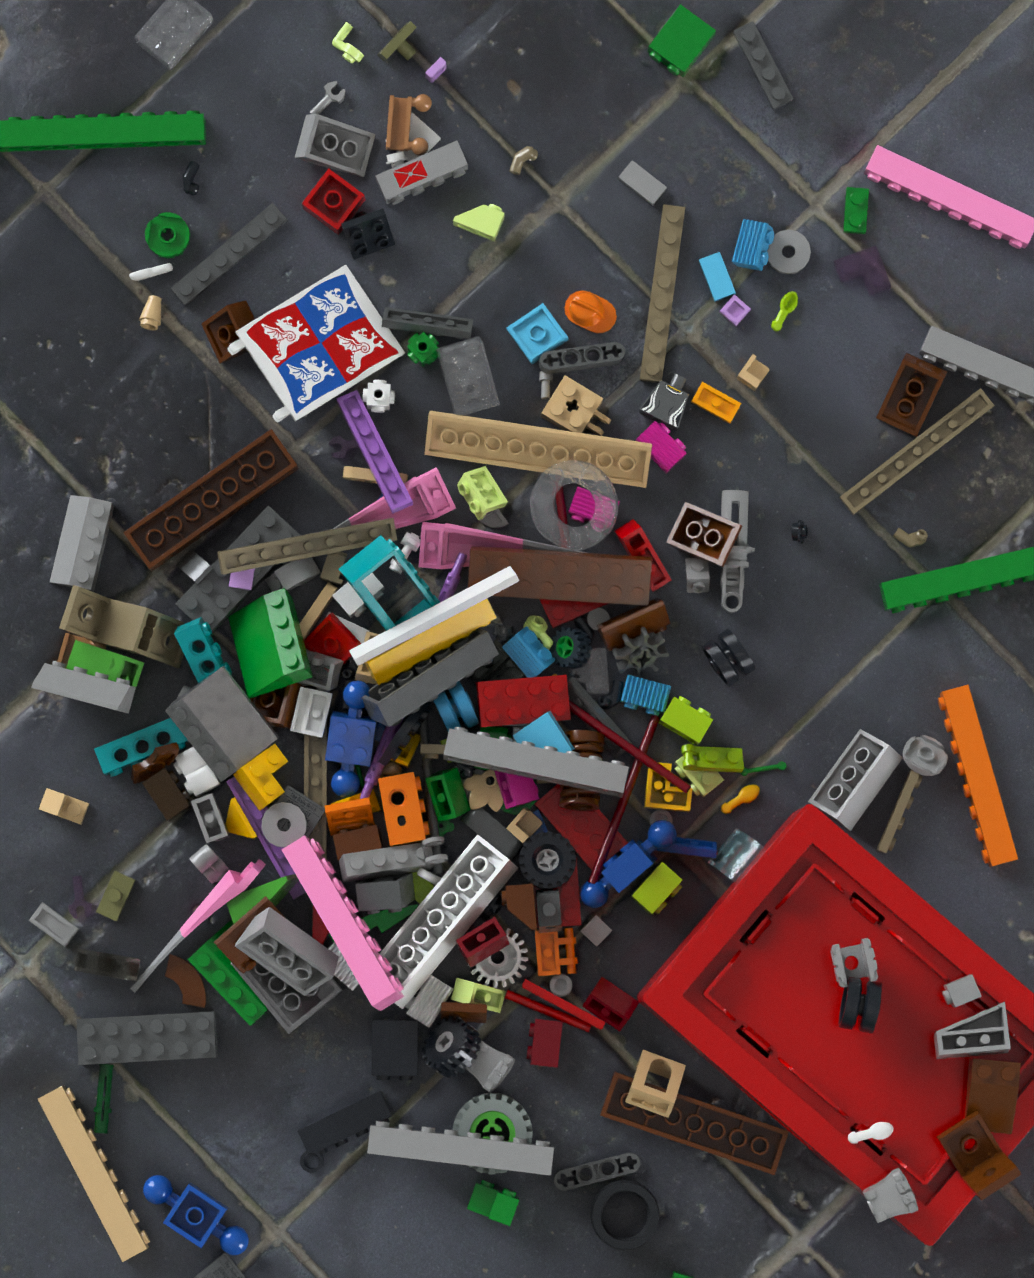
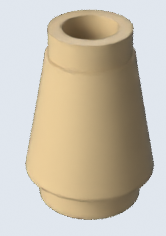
M154 295L148 297L139 318L142 328L157 330L158 326L161 325L162 299Z

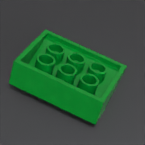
M285 588L259 597L228 617L249 699L313 677L293 597Z
M231 919L203 944L188 961L237 1013L252 1026L268 1009L230 964L232 962L214 943L215 940L234 925Z

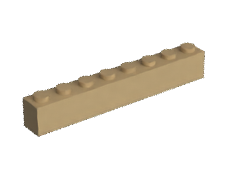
M65 1085L38 1098V1101L122 1262L148 1249L147 1243L150 1242V1239L145 1230L140 1231L137 1225L139 1218L136 1212L129 1210L126 1204L129 1199L125 1191L118 1189L115 1183L118 1181V1178L113 1169L109 1170L106 1166L107 1157L102 1148L98 1150L94 1143L97 1138L91 1128L87 1129L83 1122L86 1120V1117L81 1108H76L73 1102L76 1098L70 1087L66 1089Z

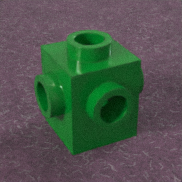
M423 331L420 335L416 333L408 340L407 351L409 353L407 356L415 365L417 363L422 367L426 364L430 365L438 358L439 348L437 345L439 343L431 334L427 336ZM421 344H426L427 349L421 351L418 347Z

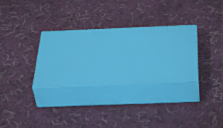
M720 252L699 259L714 302L736 294Z

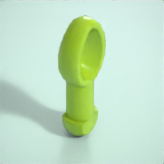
M788 292L781 299L780 311L771 323V328L774 331L781 330L788 313L795 310L798 303L796 292Z

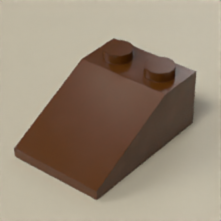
M906 353L876 418L917 437L948 371Z
M685 502L666 543L693 557L723 567L741 531L742 525Z
M969 1058L965 1118L977 1111L990 1132L1012 1134L1021 1063Z

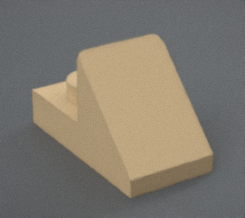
M46 788L39 810L82 825L89 803Z

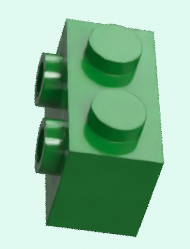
M457 767L438 771L425 778L438 822L457 818L470 811Z

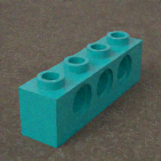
M202 617L177 627L174 632L198 683L222 666L226 668L230 675L232 674L229 664L224 662L221 657L222 651L217 642L214 643L211 637L212 630L207 622L204 623ZM196 640L202 641V642L204 643L205 647H204V648H199V647H197V646L195 645L194 641H196ZM204 661H212L215 667H207Z
M169 718L97 747L94 751L103 773L114 777L123 773V768L130 765L132 768V765L147 759L156 747L163 746L158 742V737L161 733H168L170 740L167 744L177 742L179 750L187 747L185 743L189 741L173 720ZM141 741H146L149 744V749L145 753H139L137 750V745ZM119 750H126L128 753L127 759L123 762H119L116 759V754Z

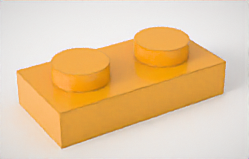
M704 382L701 383L691 403L729 424L741 405L740 402Z

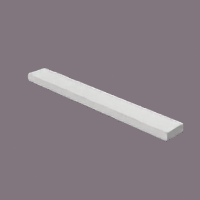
M511 566L358 645L349 650L357 666L506 589L517 583L519 579Z

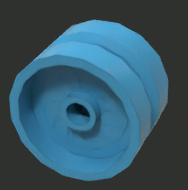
M460 681L456 682L455 687L449 689L452 698L448 699L443 691L434 700V704L448 732L449 728L461 727L458 721L460 717L469 729L479 724L474 712L475 707L467 691H464Z

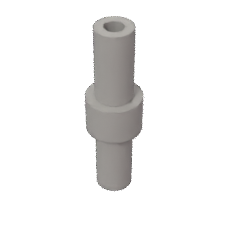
M546 359L545 363H548V365L551 367L550 359ZM540 371L541 399L548 400L550 399V383L553 382V374H546Z

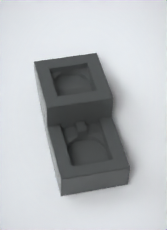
M192 549L176 565L196 584L213 569Z

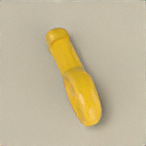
M752 784L743 787L739 791L738 796L721 806V811L724 814H729L742 803H751L759 795V786Z

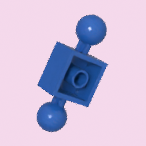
M358 680L347 684L343 691L344 702L349 706L348 713L333 711L331 715L325 756L327 761L341 762V769L331 779V787L336 795L343 798L351 797L359 790L360 780L354 772L355 765L370 767L377 729V721L370 719L369 716L362 715V709L365 708L361 697L364 695L369 696L368 691L370 687L365 682Z
M658 820L649 827L648 838L644 842L641 839L637 842L632 839L620 850L623 853L621 856L618 857L615 854L603 864L606 868L601 872L604 877L595 884L586 881L580 889L581 901L590 908H599L607 902L609 889L614 887L618 893L625 889L658 860L652 853L655 849H666L674 844L677 838L674 825L666 820Z
M154 1175L147 1179L143 1187L145 1198L152 1204L166 1203L172 1207V1210L163 1222L165 1225L200 1248L205 1245L210 1235L213 1234L220 1239L222 1250L229 1255H239L247 1249L249 1237L243 1228L239 1226L226 1227L220 1223V1220L228 1210L227 1206L192 1183H189L181 1196L173 1192L172 1184L165 1176Z

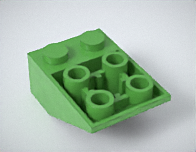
M75 640L66 669L73 670L74 666L87 669L88 675L95 676V673L98 672L109 675L108 680L116 682L117 678L130 681L129 686L137 687L144 662Z

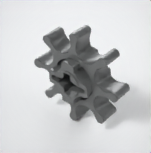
M645 627L641 628V634L634 639L629 638L627 634H623L622 638L626 646L621 649H612L615 659H622L616 663L619 673L622 674L628 668H632L635 677H640L641 670L646 667H652L655 672L658 671L659 668L655 660L658 657L669 656L666 646H659L665 643L662 633L658 632L655 636L649 638Z

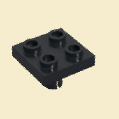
M383 208L369 214L365 211L358 212L354 219L341 223L353 260L395 245Z

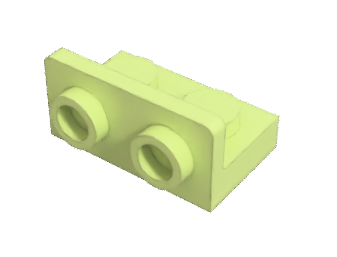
M486 466L464 473L457 484L460 494L464 496L471 512L475 514L478 520L483 519L487 512L505 507L508 502Z
M684 755L675 761L677 766L674 768L682 779L686 777L690 781L692 792L696 796L701 795L705 797L724 781L718 772L684 770L682 763Z

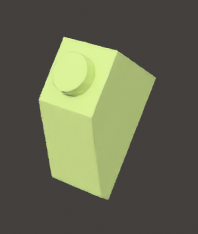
M481 205L455 216L453 225L495 242L505 213L502 212V208L496 205Z
M456 978L451 1000L461 1003L486 1004L487 1010L500 1013L506 991Z

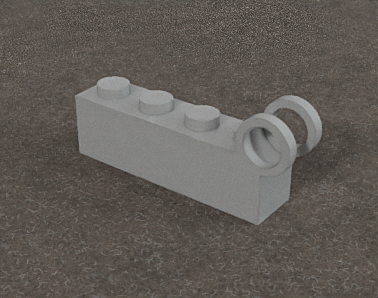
M444 837L427 838L422 843L343 854L339 860L342 881L345 883L418 872L420 868L431 870L435 864L448 860L447 854L433 855L432 847L445 842Z

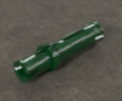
M99 1064L96 1107L93 1109V1112H96L93 1133L108 1134L109 1113H112L110 1099L114 1065ZM106 1076L105 1096L103 1097L104 1080ZM104 1101L103 1120L101 1121L102 1103Z

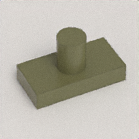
M411 21L407 22L377 56L385 61L397 50L408 61L416 53V50L405 39L417 27Z
M114 871L96 912L114 921H118L136 880Z

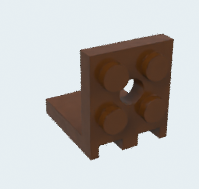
M977 1111L937 1136L963 1181L981 1201L1021 1175L1018 1167L1002 1152ZM968 1139L975 1140V1144L971 1149H964V1143Z

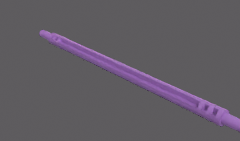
M459 552L451 573L448 572L438 597L440 602L454 596L461 578L459 575L467 555ZM402 721L396 726L385 727L364 779L365 785L360 799L370 797L374 785H377L378 778H380L384 765L378 761L400 729Z

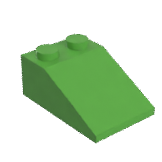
M296 874L288 875L242 892L227 902L233 924L265 896L277 906L299 881Z

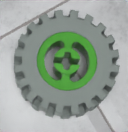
M484 1093L473 1097L460 1109L453 1125V1130L458 1131V1135L467 1136L468 1132L475 1133L479 1122L483 1119H488L489 1123L485 1125L483 1132H489L490 1127H494L495 1131H502V1128L495 1123V1119L500 1118L509 1128L510 1135L508 1141L513 1142V1138L527 1139L528 1144H531L533 1136L532 1124L523 1106L512 1097L501 1093ZM483 1136V1138L490 1139V1136ZM469 1166L480 1173L496 1174L508 1171Z

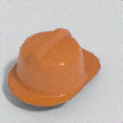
M576 291L571 294L566 300L564 307L565 314L571 322L594 333L609 331L614 326L617 318L616 310L610 302L588 291Z

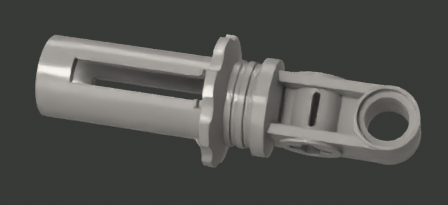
M722 491L721 517L731 521L732 504H738L737 524L742 525L737 537V546L732 547L724 566L721 567V607L727 613H735L742 606L744 568L749 567V562L746 561L747 554L755 552V548L748 547L749 545L747 544L749 491ZM732 596L737 599L738 605L736 608L731 609L726 606L725 601L727 597Z

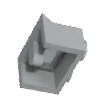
M306 649L313 677L297 683L302 686H315L318 691L330 692V690L337 688L340 670L344 661Z

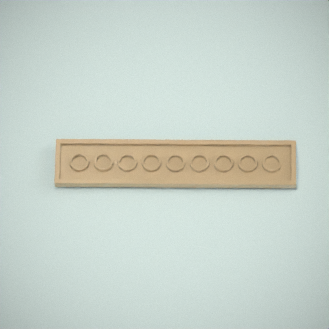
M430 411L424 455L646 488L652 444Z

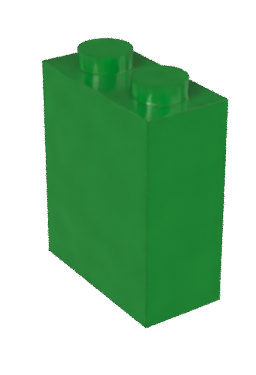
M680 4L648 46L649 56L655 62H662L667 65V70L673 75L684 77L714 38L716 30Z

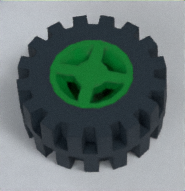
M563 627L561 630H557V635L552 636L553 645L552 649L549 650L553 654L552 657L555 658L554 663L561 667L572 669L580 668L583 666L582 664H586V658H590L591 655L589 650H592V646H589L591 639L587 638L589 635L581 629Z

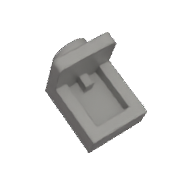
M685 558L687 593L709 592L710 576L708 562L699 558Z

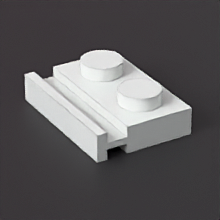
M300 686L290 731L323 738L333 694Z

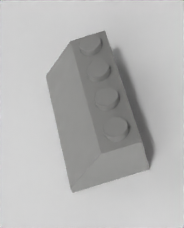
M70 495L50 583L71 588L75 585L94 592L113 515L114 504L112 502Z
M53 661L52 665L44 663L31 687L128 714L136 687L129 686L130 681L117 678L116 682L108 680L109 675L98 672L95 673V676L88 675L87 669L74 666L73 670L65 668L66 664Z
M860 729L808 802L833 821L851 831L903 757L890 745Z
M268 907L254 917L235 944L236 948L304 996L334 977L339 956L271 907Z

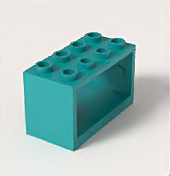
M381 535L338 569L386 631L440 603L438 598L431 593L425 581L418 576V572L413 565L405 559V555L391 539L386 541ZM391 557L423 597L420 603L395 623H393L362 582V580Z

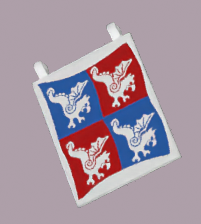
M347 265L342 266L238 329L235 333L239 340L231 343L228 347L231 355H235L243 348L247 349L283 403L284 407L273 414V419L276 422H280L289 415L296 422L405 354L390 329L382 327V317Z

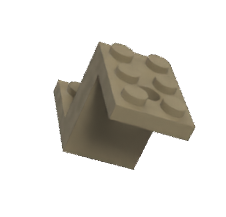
M73 585L59 627L60 629L104 644L107 647L143 655L175 668H180L184 656L174 632L177 627L186 624L185 622L146 607L113 600ZM87 609V615L83 618V612ZM169 636L170 641L169 644L166 645V639Z

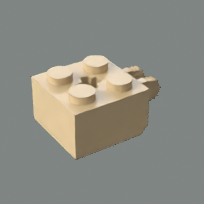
M566 375L541 413L543 419L561 430L584 433L587 428L599 436H602L604 432L600 427L590 423L592 418L595 417L604 424H610L611 422L610 418L597 411L603 402V398ZM572 403L576 404V408H578V410H572L571 412H569L567 405Z

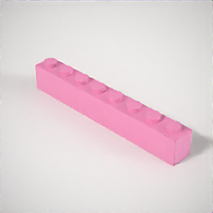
M879 145L876 146L864 174L868 175L867 178L876 183L881 181L887 184V187L892 191L905 192L910 199L917 202L922 200L928 203V207L936 211L941 209L947 212L948 216L952 219L969 222L968 225L976 230L982 228L988 231L991 237L995 239L1003 238L1009 241V245L1017 249H1021V247L1025 249L1034 233L1033 217Z

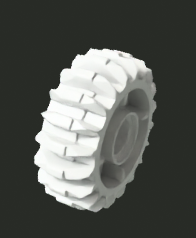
M509 928L506 930L509 945L499 950L504 954V961L500 964H495L492 962L491 956L476 964V969L471 971L472 974L479 971L481 975L478 976V981H481L483 976L487 978L484 984L486 986L489 985L490 980H493L494 988L498 986L497 981H502V986L506 987L505 980L508 978L511 984H514L515 981L512 978L514 974L518 978L522 977L517 970L519 968L526 970V967L520 964L521 961H528V958L521 957V953H526L528 950L527 948L520 950L519 946L524 944V941L520 940L516 943L517 933L512 938L508 935L511 931Z

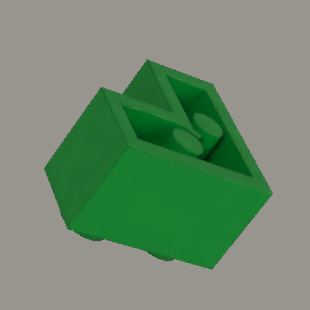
M482 1180L481 1183L476 1182L467 1209L487 1216L488 1219L510 1226L519 1203V1197L516 1196L517 1193L507 1188H503V1191L494 1188L495 1184Z

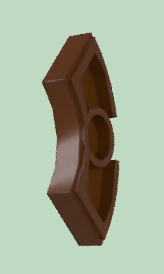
M177 742L156 747L147 759L132 765L131 779L133 784L149 779L162 770L166 764L169 766L179 752Z
M170 954L165 977L174 980L179 985L183 994V1004L205 1008L206 990L199 973L186 960Z

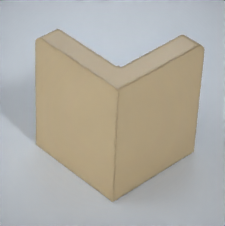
M752 354L738 374L737 380L753 391H756L769 372V368L756 360L757 356Z
M524 808L506 829L522 843H525L540 828L543 822L528 808Z

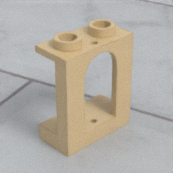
M643 1050L625 1102L669 1118L686 1065ZM648 1071L669 1079L666 1093L644 1085Z

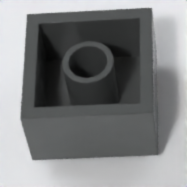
M405 873L365 879L356 883L358 910L366 911L367 914L379 913L383 909H388L389 913L402 911V908L408 907V904L415 900L413 874Z

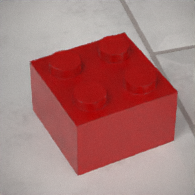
M328 168L302 202V207L306 212L339 235L343 230L341 223L351 220L364 203L365 195Z

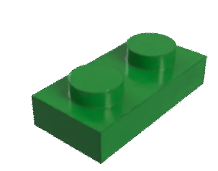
M846 188L843 233H866L869 189Z

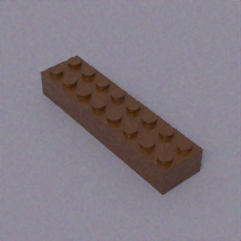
M270 429L123 533L149 570L153 572L299 469L298 465L273 430Z
M472 546L470 549L468 588L511 566L519 579L517 583L492 596L649 606L652 557Z
M614 1071L600 1116L775 1175L789 1131L679 1093L669 1118L626 1103L625 1101L634 1078ZM645 1082L644 1084L648 1087L666 1093L665 1088Z

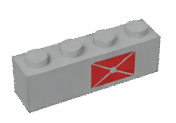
M456 140L382 172L375 177L386 204L392 203V205L402 202L407 195H419L428 186L433 185V187H437L445 183L444 179L451 176L458 178L466 173L465 170H468V163Z

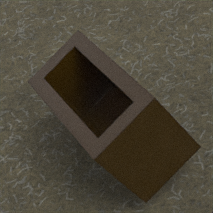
M164 768L142 784L165 819L169 822L191 807L189 802L192 799L185 789L181 791L176 784L179 782V779L173 770L168 772Z

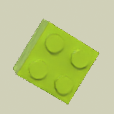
M679 696L678 699L674 697L660 719L659 724L698 746L713 721L710 718L711 714L700 707L698 710L690 706L691 702L682 696Z
M661 862L630 897L650 915L654 912L659 914L667 905L665 899L669 895L674 897L682 888L680 885L682 879L666 864Z

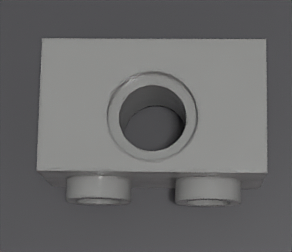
M213 793L191 801L208 845L230 837Z

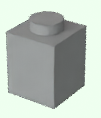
M972 974L943 985L945 991L942 994L947 1005L951 1004L955 1008L982 997Z

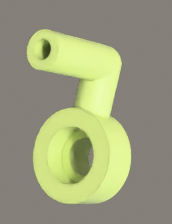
M346 22L333 39L332 44L344 53L342 57L349 63H359L364 55L351 44L343 42L353 28Z
M529 616L523 627H529V630H532L537 638L542 641L543 646L550 650L553 641L546 633L547 623L540 616Z

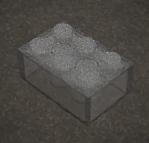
M166 0L134 37L138 45L171 71L214 20L212 14L195 0Z
M479 336L436 349L454 414L464 416L500 405L484 344Z

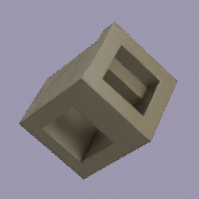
M341 551L328 554L320 579L343 587L344 582L340 579L343 575L338 569L346 563L347 554Z

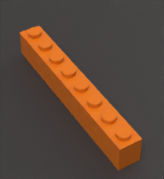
M969 685L942 691L940 698H938L940 710H944L947 719L944 720V725L947 733L951 732L953 741H950L953 754L958 756L959 763H956L959 776L964 777L965 784L962 786L965 797L970 798L972 805L969 807L972 820L976 819L978 826L975 829L976 837L979 842L982 841L984 850H981L983 861L985 864L988 863L989 867L1017 860V852Z

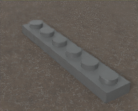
M274 203L270 204L171 288L172 292L186 307L288 221Z

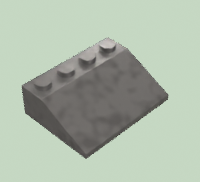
M224 666L177 698L165 710L221 782L279 738Z
M230 963L288 1034L343 991L336 981L331 978L304 996L259 963L253 969L241 973L233 963Z

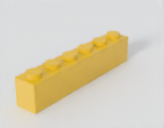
M487 598L365 662L378 685L387 683L395 675L410 670L413 665L429 659L432 654L439 650L449 648L453 642L460 638L468 637L473 631L489 625L497 617Z

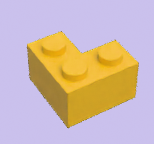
M276 744L270 746L233 774L259 811L285 792L272 775L288 762Z
M659 763L663 767L671 771L672 764ZM648 767L644 808L690 812L692 788L687 793H684L679 788L670 786L669 781Z

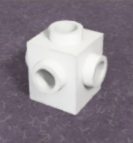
M373 380V383H368V389H363V402H367V409H371V412L384 413L385 410H390V404H394L395 391L391 390V384H387L385 380ZM375 392H382V397L376 398L374 396Z

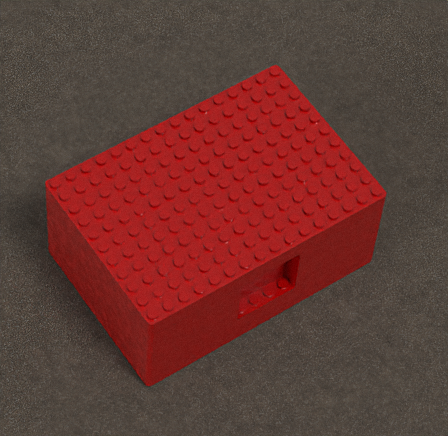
M812 804L803 806L788 817L637 995V1000L641 1005L863 1196L864 1189L878 1183L891 1173L892 1170L899 1168L905 1175L915 1195L918 1211L912 1214L897 1215L889 1219L904 1232L927 1246L936 1243L976 1195L963 1181L937 1138L938 1135L965 1118L969 1058L1021 1063L1012 1134L991 1132L1002 1152L1007 1157L1034 1126V993ZM868 938L871 941V948L875 952L874 960H876L878 968L876 970L878 974L876 982L882 983L881 1006L873 1034L859 1031L858 1017L852 1030L839 1027V1013L844 987L839 986L835 976V966H833L830 952L834 944H839L840 948L859 945L861 944V939ZM848 956L844 962L845 967L849 970H854L858 966L856 957ZM972 974L982 997L956 1008L952 1007L951 1004L947 1005L942 994L945 991L943 985ZM868 977L860 978L862 981V994L865 984L869 981ZM1005 1002L1011 1047L1008 1053L936 1059L934 1043L936 1031ZM878 1122H887L894 1127L892 1134L883 1140L871 1138L859 1141L858 1144H851L848 1141V1135L851 1132L855 1131L856 1133L870 1129L873 1124ZM968 1139L964 1143V1149H971L975 1144V1140Z

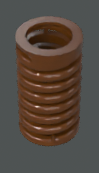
M570 730L565 732L575 748L574 752H578L581 757L586 758L598 756L603 761V757L600 754L604 752L602 748L604 747V734L590 730ZM560 785L562 790L560 792V807L575 811H594L600 808L601 793Z

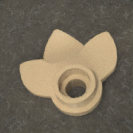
M487 770L482 775L473 774L471 778L465 780L463 787L471 791L469 805L472 810L479 809L486 804L495 812L501 809L504 801L494 770ZM493 777L495 780L494 784L488 785L487 779Z

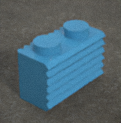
M743 219L732 262L737 267L762 271L763 266L767 264L769 259L767 252L769 244H772L774 240L773 228L768 223Z
M527 626L502 646L503 650L527 678L537 677L555 661L551 652L541 644L536 634L529 630Z
M627 675L620 702L625 703V708L637 710L638 707L646 709L647 714L659 716V713L664 714L671 686Z

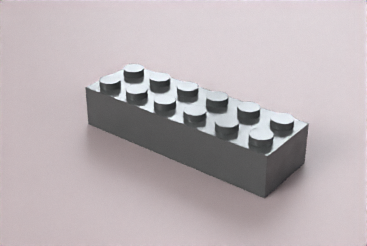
M268 505L226 550L300 536V534ZM218 558L211 565L213 569L198 584L194 583L175 604L192 621L202 617L204 623L207 622L210 625L212 636L279 564L255 568L251 591L229 587L231 573L221 574Z
M478 628L468 637L460 638L453 642L449 648L441 649L432 654L429 659L413 665L410 670L395 675L389 682L381 683L380 685L376 684L368 691L369 696L364 695L361 697L370 719L388 727L396 726L402 721V718L408 714L416 713L420 706L426 702L437 699L438 694L444 690L455 687L456 682L462 678L473 675L480 666L491 663L493 658L499 653L488 631Z
M216 1011L76 1019L78 1065L218 1057Z

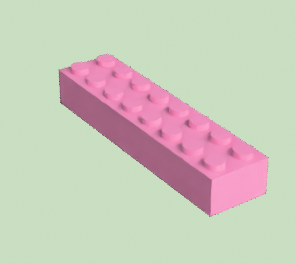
M304 835L283 848L282 852L372 1007L382 1011L403 998L404 995L401 992L404 989L403 985L397 977L395 978L390 973L393 970L392 966L386 958L379 954L381 948L375 938L372 939L367 932L370 929L364 919L361 920L357 916L356 912L359 911L352 899L350 900L346 897L347 889L342 881H339L333 875L336 873V870L331 862L323 858L322 855L325 854V851L320 843L316 842L314 838L310 839Z

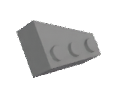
M1005 1002L936 1031L934 1034L936 1059L1008 1053L1011 1047Z

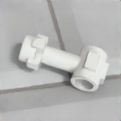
M406 532L400 542L404 545L401 551L404 553L406 560L411 551L416 552L420 546L421 539L412 532L411 534ZM392 558L389 568L401 574V568Z

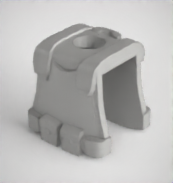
M861 939V944L840 948L839 944L832 945L830 952L833 966H835L836 980L840 987H848V976L854 978L868 977L870 982L878 979L877 963L874 960L875 952L871 948L870 939ZM848 956H854L858 960V966L854 970H849L845 967L844 962Z
M481 1040V1043L478 1044L480 1051L475 1053L478 1055L476 1060L472 1059L471 1067L466 1066L465 1068L477 1078L485 1090L491 1093L508 1075L515 1063V1059L509 1054L495 1050Z
M899 1168L892 1170L884 1179L863 1190V1194L868 1200L867 1203L877 1223L897 1215L912 1214L918 1211L915 1195L905 1175Z

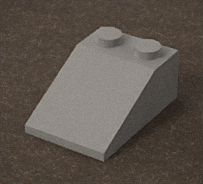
M309 114L305 117L295 158L318 166L364 177L375 134L319 114Z

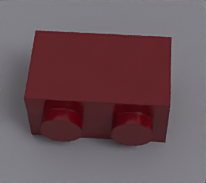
M495 917L456 940L458 948L470 968L509 945L507 935Z
M601 977L582 1007L620 1032L636 1009L639 1001Z
M535 1019V1023H530L529 1037H533L532 1046H528L526 1059L531 1060L530 1065L558 1068L563 1022Z

